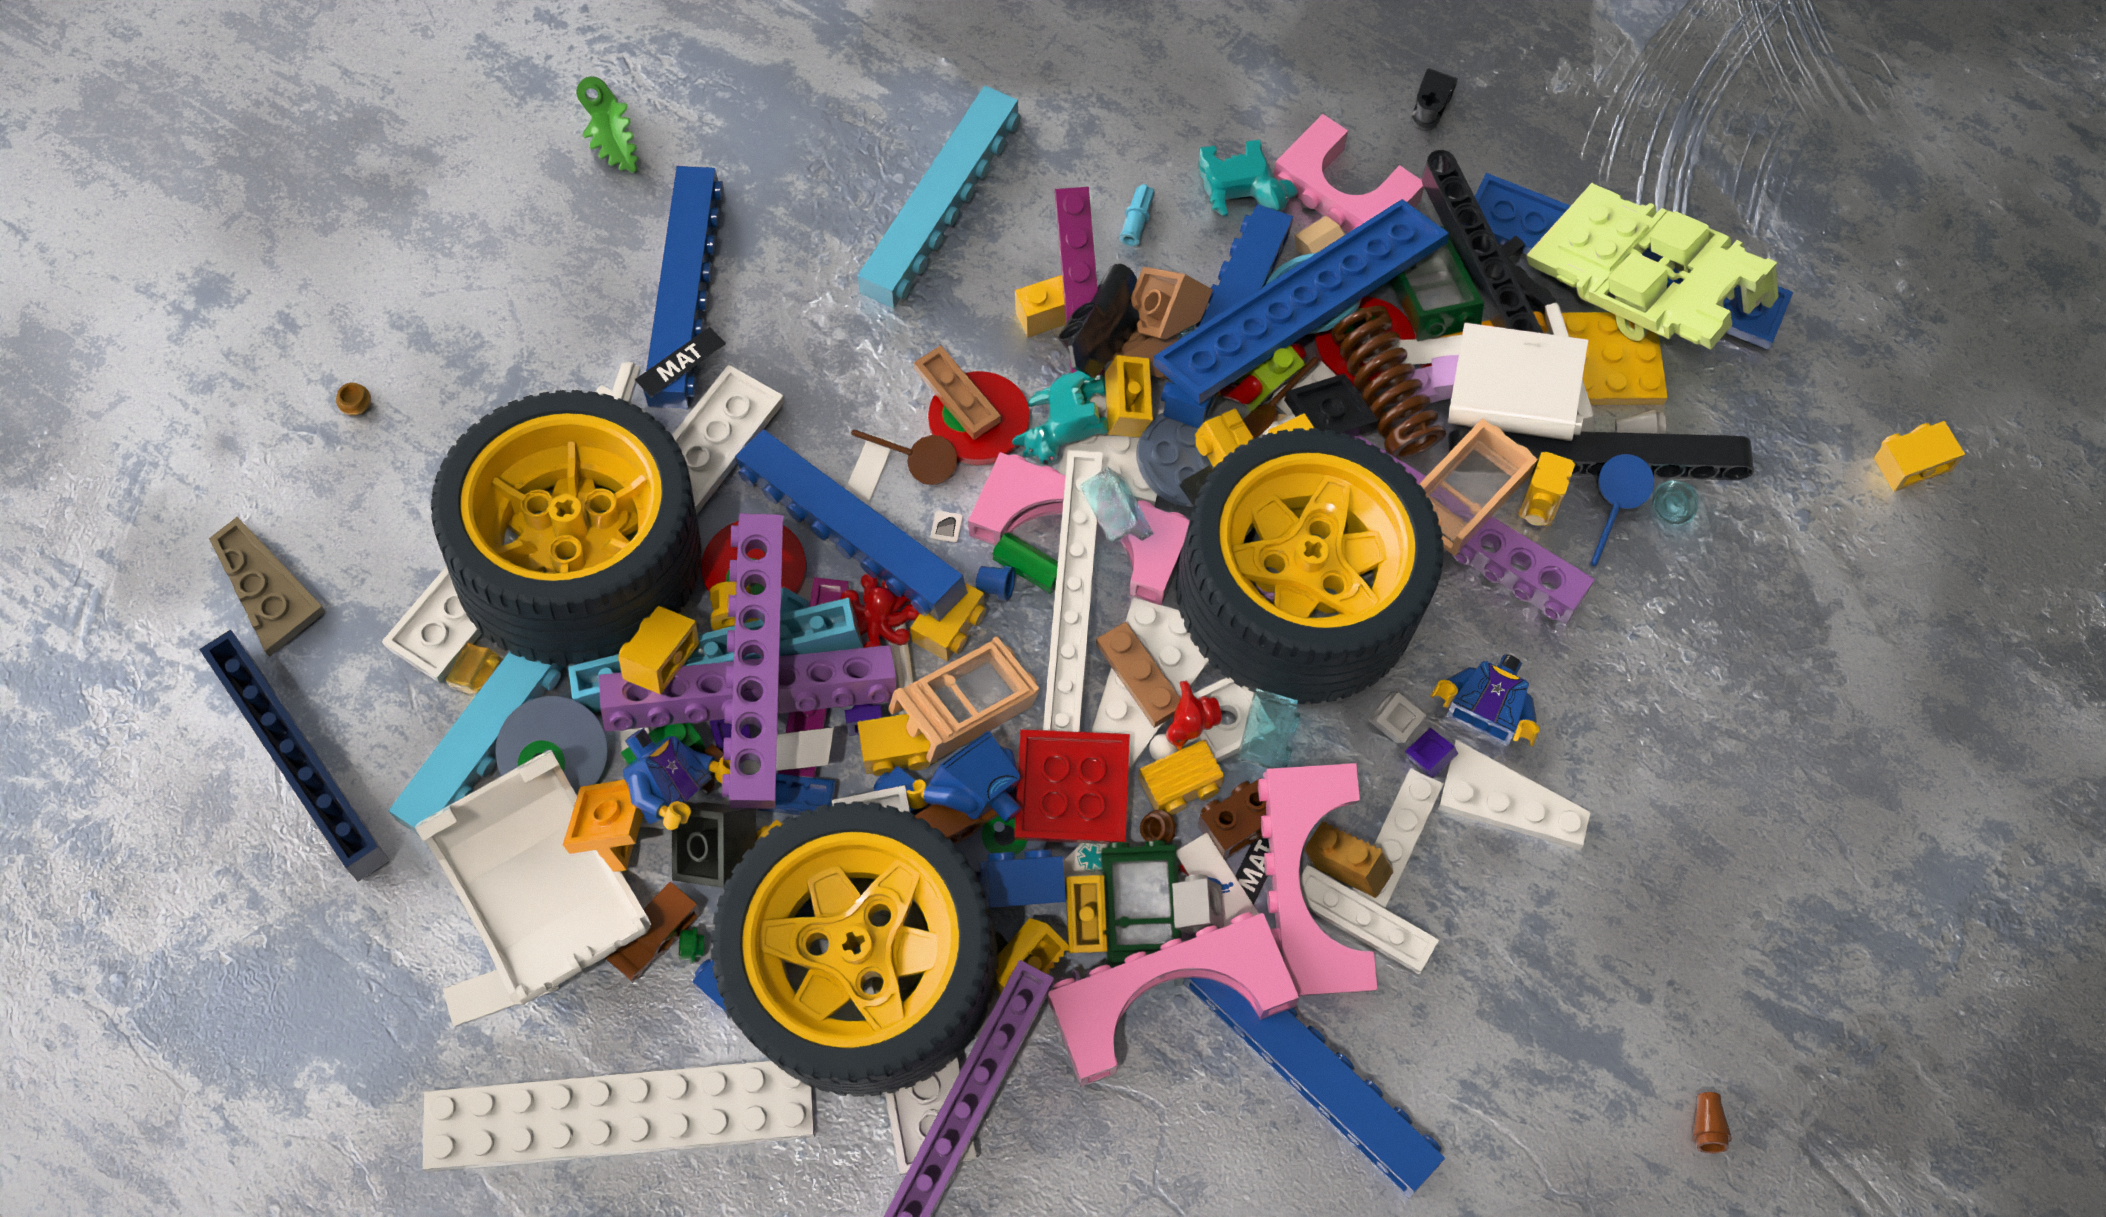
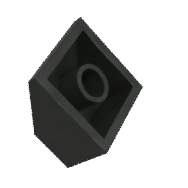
M707 802L687 804L691 809L687 823H680L678 828L672 830V880L723 888L727 879H731L733 875L732 870L736 864H740L743 860L742 856L748 849L752 850L756 846L754 844L756 842V808H730V805Z

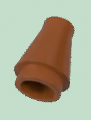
M1703 1092L1697 1095V1110L1692 1140L1696 1143L1697 1150L1703 1153L1717 1154L1725 1152L1729 1149V1142L1732 1140L1721 1104V1095L1715 1092Z

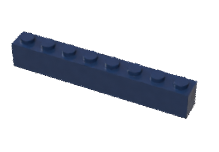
M230 629L200 648V652L348 872L359 882L390 860L233 631Z

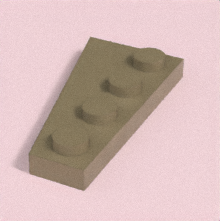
M238 517L209 538L248 615L252 627L260 639L264 651L269 657L326 612L322 605Z

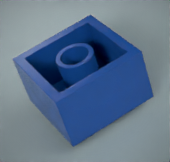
M1052 849L1025 852V859H1015V852L988 854V861L979 863L980 884L988 908L1066 902L1063 856L1053 857Z

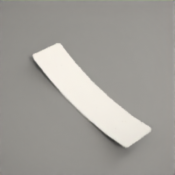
M1462 335L1431 338L1417 341V339L1400 340L1394 348L1402 347L1408 353L1407 358L1401 364L1432 363V358L1459 355Z

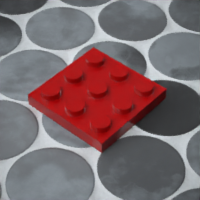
M1020 729L1018 762L1020 780L1017 784L1016 802L1021 806V810L1015 817V840L1092 844L1126 842L1130 734Z

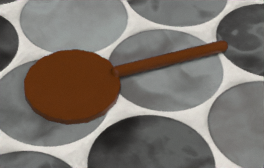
M1313 357L1269 403L1257 407L1243 419L1253 438L1260 436L1274 422L1278 411L1275 406L1286 395V391L1291 390L1318 363L1317 357Z
M858 430L851 431L852 436L908 455L909 471L922 484H941L949 479L956 469L958 460L956 449L950 441L942 436L929 435L922 437L910 449Z

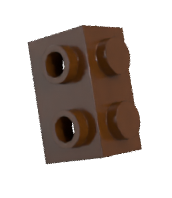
M1258 780L1253 783L1245 781L1232 790V796L1222 802L1219 799L1213 800L1201 810L1202 814L1199 817L1198 828L1203 835L1208 833L1224 860L1262 838L1261 816H1267L1266 801L1259 800Z

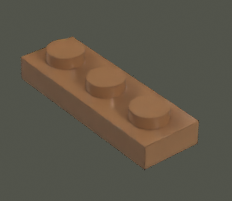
M941 345L913 362L914 370L973 440L1001 423V415Z
M1127 622L1096 638V646L1151 725L1155 728L1174 717L1180 697Z

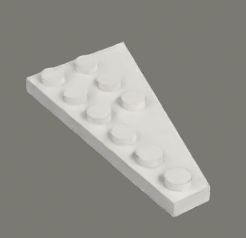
M1133 598L1126 622L1181 698L1180 682L1186 680L1190 688H1192L1196 679L1207 664H1209V659L1204 658L1198 651L1199 647L1193 644L1190 639L1191 634L1187 633L1184 627V618L1181 619L1179 610ZM1111 667L1091 732L1130 734L1129 774L1144 750L1149 747L1151 740L1167 721L1154 728Z

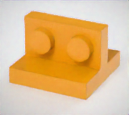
M625 779L580 787L563 842V846L569 854L596 850L613 872L627 870L633 845L636 843L643 818L641 809L631 803L629 788Z

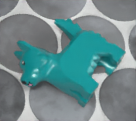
M1260 139L1246 141V154L1232 155L1231 158H1225L1224 161L1215 156L1217 154L1216 145L1200 148L1198 169L1201 178L1204 180V190L1210 196L1209 202L1213 205L1212 210L1224 217L1228 215L1225 201L1227 199L1252 196L1259 205L1281 212L1286 208L1288 200L1295 197L1298 193L1292 181L1287 179L1278 180L1274 177L1262 152Z
M1077 370L1075 373L1063 374L1049 388H1044L1042 391L1034 393L1027 402L1028 406L1049 404V418L1044 424L1017 435L1012 440L1013 445L1026 447L1023 457L1040 459V462L1044 465L1052 464L1057 460L1058 452L1062 445L1084 440L1097 433L1101 435L1108 433L1107 418H1100L1097 405L1089 401L1096 394L1100 396L1106 395L1105 379L1102 374L1091 378Z

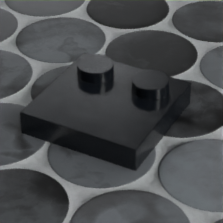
M1345 373L1286 391L1284 401L1295 417L1305 413L1313 427L1319 429V431L1325 432L1326 429L1335 431L1336 434L1341 435V433H1345L1355 437L1377 428L1379 420Z

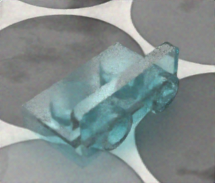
M1107 467L1081 484L1080 488L1108 541L1115 543L1130 534L1143 541L1154 534L1123 476Z
M1256 688L1250 704L1237 760L1267 769L1286 768L1292 753V747L1287 746L1290 733L1295 734L1300 720V713L1295 712L1298 700Z

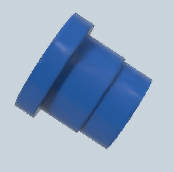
M981 566L976 577V589L989 595L998 596L999 600L1009 601L1015 586V568L1011 566H1004L1003 569Z

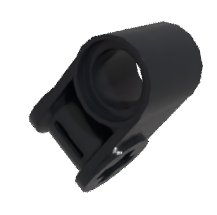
M1430 68L1426 70L1411 116L1412 124L1416 128L1428 131L1437 127L1446 105L1448 106L1452 98L1458 78Z

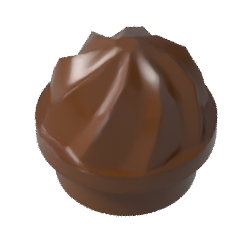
M1154 810L1142 819L1140 833L1147 842L1160 840L1166 841L1168 845L1176 837L1177 824L1168 812Z

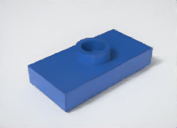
M776 774L775 809L758 808V810L800 815V812L808 809L810 811L817 810L816 807L826 804L828 807L833 806L832 800H834L836 782L835 780Z

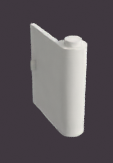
M1464 323L1448 423L1474 427L1483 418L1489 424L1499 427L1504 432L1572 441L1573 435L1580 436L1583 415L1577 414L1588 340Z

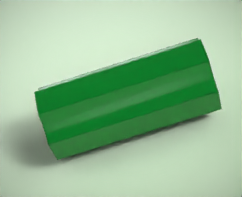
M1005 533L993 550L992 560L1003 566L1014 567L1016 574L1049 594L1056 590L1058 561L1013 534Z

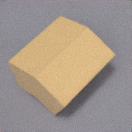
M1325 216L1294 235L1296 250L1302 255L1317 253L1344 236L1345 233L1336 222Z

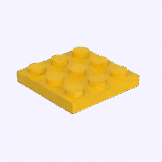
M1611 312L1561 313L1569 337L1588 340L1582 379L1591 405L1665 404L1668 396L1659 334L1647 329V334L1641 341H1634L1620 331L1616 322V314ZM1628 320L1630 327L1635 329V323Z

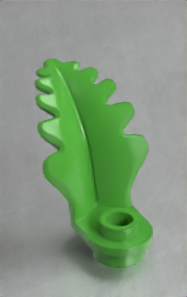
M595 76L583 78L577 86L576 94L580 103L590 114L591 121L585 128L582 136L584 138L593 136L589 148L593 150L602 146L598 156L600 159H604L609 155L608 164L610 166L619 163L618 168L620 171L627 169L631 173H635L637 171L636 162L638 161V156L632 153L636 151L637 147L635 144L629 143L634 138V134L632 132H624V129L631 123V120L628 117H621L627 110V103H619L617 97L602 79ZM588 89H595L598 96L591 98L587 95L586 91Z

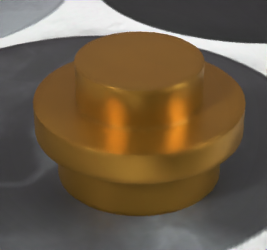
M346 383L337 392L336 404L339 410L346 415L361 414L367 410L371 403L369 391L358 383Z

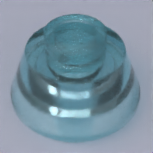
M1669 480L1660 484L1654 491L1652 497L1653 509L1658 518L1668 525H1685L1695 517L1698 510V493L1688 483Z

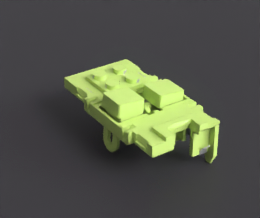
M1593 183L1588 186L1526 255L1529 266L1551 275L1569 286L1576 287L1578 296L1581 299L1616 314L1618 328L1626 337L1634 341H1641L1646 336L1648 329L1667 339H1670L1676 333L1688 341L1712 349L1732 326L1731 311L1724 308L1723 301L1726 297L1730 300L1735 297V287H1741L1743 312L1750 314L1760 303L1771 308L1779 297L1776 261L1747 253L1743 242L1736 240L1731 246V237L1708 228L1707 224L1676 211L1671 212L1664 208L1657 212L1656 205L1649 203L1647 206L1637 205L1628 200H1623L1621 195ZM1649 248L1652 252L1663 256V258L1656 262L1643 256L1642 253ZM1674 268H1676L1679 271V273H1674ZM1668 278L1671 280L1684 279L1680 285L1673 282L1667 288ZM1628 320L1635 323V329L1630 327Z

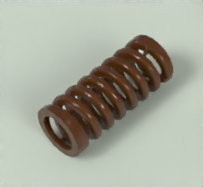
M1371 306L1361 309L1337 323L1331 331V337L1336 344L1340 345V356L1345 361H1348L1347 370L1352 376H1355V387L1363 392L1361 397L1379 420L1376 429L1378 435L1386 439L1384 442L1386 452L1398 460H1405L1421 454L1438 444L1446 436V430L1440 425L1429 427L1437 421L1438 414L1434 410L1421 412L1430 404L1428 395H1416L1422 389L1423 383L1419 379H1409L1415 372L1413 364H1401L1407 358L1408 353L1402 347L1394 348L1400 341L1399 334L1395 332L1386 333L1392 327V320L1384 306ZM1363 318L1366 319L1367 322L1352 332L1344 333L1355 322ZM1370 360L1364 366L1359 365L1361 361ZM1378 375L1372 381H1366L1370 376ZM1389 389L1380 396H1374L1379 391ZM1397 404L1388 412H1382L1385 407ZM1407 419L1397 427L1390 428L1393 422Z

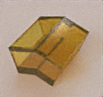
M467 642L447 676L446 682L451 689L475 697L502 662L503 658L489 648L478 647Z

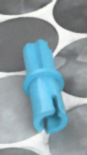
M1146 184L1136 188L1131 206L1125 210L1126 221L1119 238L1127 246L1139 245L1144 225L1150 220L1149 209L1154 197V189Z

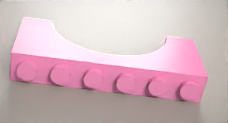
M1000 452L968 519L969 536L996 546L1005 533H1012L1027 521L1042 516L1062 514L1066 476L1059 474L1052 467H1040L1027 462L1021 456L1014 454L1009 456ZM1100 488L1097 524L1110 531L1121 542L1128 553L1133 570L1129 595L1162 605L1177 571L1190 520L1180 513H1168L1157 509L1147 501H1135L1124 497L1116 490Z
M1357 763L1267 769L1263 773L1264 779H1258L1259 800L1266 801L1267 816H1261L1262 837L1269 838L1270 853L1264 854V867L1266 876L1272 875L1273 890L1267 892L1269 913H1275L1276 928H1271V932L1298 996L1375 991L1377 990L1374 951H1359L1348 948L1325 934L1313 920L1305 905L1299 881L1302 849L1314 825L1330 811L1343 806L1355 805L1360 801Z
M1251 912L1241 914L1231 920V925L1218 929L1216 925L1209 926L1198 931L1195 934V938L1182 942L1180 938L1174 939L1161 945V950L1147 955L1144 951L1127 957L1124 960L1125 964L1111 968L1110 965H1103L1091 970L1087 978L1076 982L1074 978H1068L1054 984V990L1048 991V1002L1080 1087L1117 1074L1118 1064L1114 1053V1036L1122 1016L1139 996L1164 982L1181 978H1204L1220 982L1240 993L1252 1005L1260 1020L1295 1007L1299 996L1264 913L1255 916Z

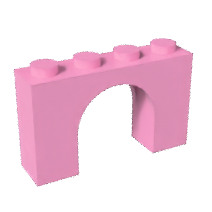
M1324 114L1275 162L1274 177L1276 179L1292 181L1298 192L1296 197L1306 207L1316 210L1323 216H1328L1348 233L1401 199L1415 208L1420 203L1424 190L1422 180L1400 165L1377 189L1370 193L1350 195L1333 188L1326 181L1323 172L1344 151L1348 130Z

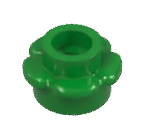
M693 926L692 930L681 929L678 951L679 960H689L690 964H694L696 957H702L704 952V934H697L695 926Z

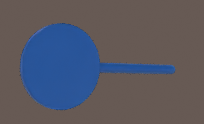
M1630 454L1617 455L1608 460L1599 473L1598 484L1600 492L1613 507L1591 560L1592 566H1597L1619 509L1638 507L1646 502L1653 492L1654 476L1652 470L1643 459Z

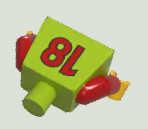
M1295 341L1286 348L1276 350L1271 358L1238 378L1234 383L1221 389L1217 396L1221 394L1224 398L1244 404L1250 412L1271 398L1276 390L1289 383L1305 366L1306 351L1304 347Z

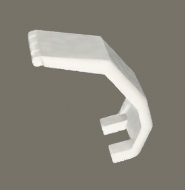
M551 750L518 766L427 817L415 826L422 841L425 840L453 885L486 945L508 995L513 1003L517 1005H524L547 992L549 988L557 986L581 972L583 968L593 965L617 951L616 949L625 946L646 934L651 927L649 918L621 871L613 872L596 850L569 854L564 848L563 842L577 795Z

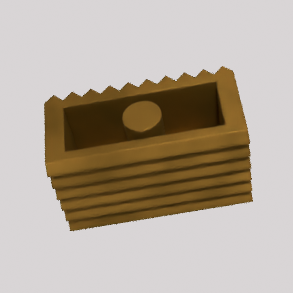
M1322 822L1305 846L1304 852L1307 853L1306 855L1309 856L1316 869L1374 898L1379 896L1394 873L1382 848L1377 849L1375 845L1371 846L1369 842L1365 843L1363 839L1359 840L1357 836L1352 837L1351 833L1346 834L1345 830L1340 831L1338 827L1334 828L1332 824L1328 825L1327 822Z

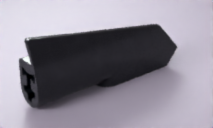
M1124 264L1110 266L1098 285V291L1092 301L1083 304L1072 313L1058 336L1059 341L1070 356L1072 368L1085 373L1091 378H1095L1137 328V322L1140 320L1138 310L1133 308L1131 295L1138 279L1128 266Z

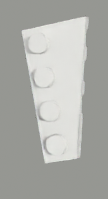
M1455 741L1454 746L1458 755L1449 762L1438 810L1580 850L1582 848L1590 811L1460 741Z

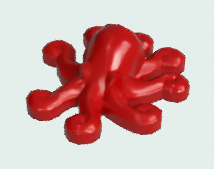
M864 574L860 580L864 588L863 600L865 606L860 604L859 595L856 591L848 589L842 592L840 598H849L855 611L860 636L867 632L869 641L863 645V648L881 646L880 636L896 645L902 646L907 644L910 640L909 631L901 628L894 632L892 628L898 627L908 620L915 621L920 613L912 604L907 605L897 613L907 601L911 602V600L904 595L901 597L895 596L888 589L884 580L882 587H878L877 578H872L868 574Z

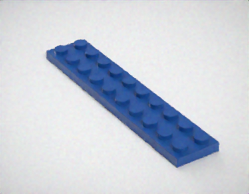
M1488 173L1485 174L1475 194V198L1497 242L1505 245L1516 235L1525 243L1522 252L1524 254H1528L1571 206ZM1649 248L1642 253L1643 256L1656 262L1663 258V256L1652 252ZM1674 268L1673 272L1679 273V271L1676 268ZM1668 278L1667 288L1673 282L1680 285L1684 279L1671 280ZM1778 286L1779 297L1771 308L1760 303L1750 314L1743 312L1741 287H1735V297L1732 300L1726 297L1723 301L1724 308L1731 311L1732 326L1726 333L1769 350L1793 292Z
M1401 199L1154 355V366L1200 404L1271 358L1276 350L1288 347L1448 243L1449 233Z

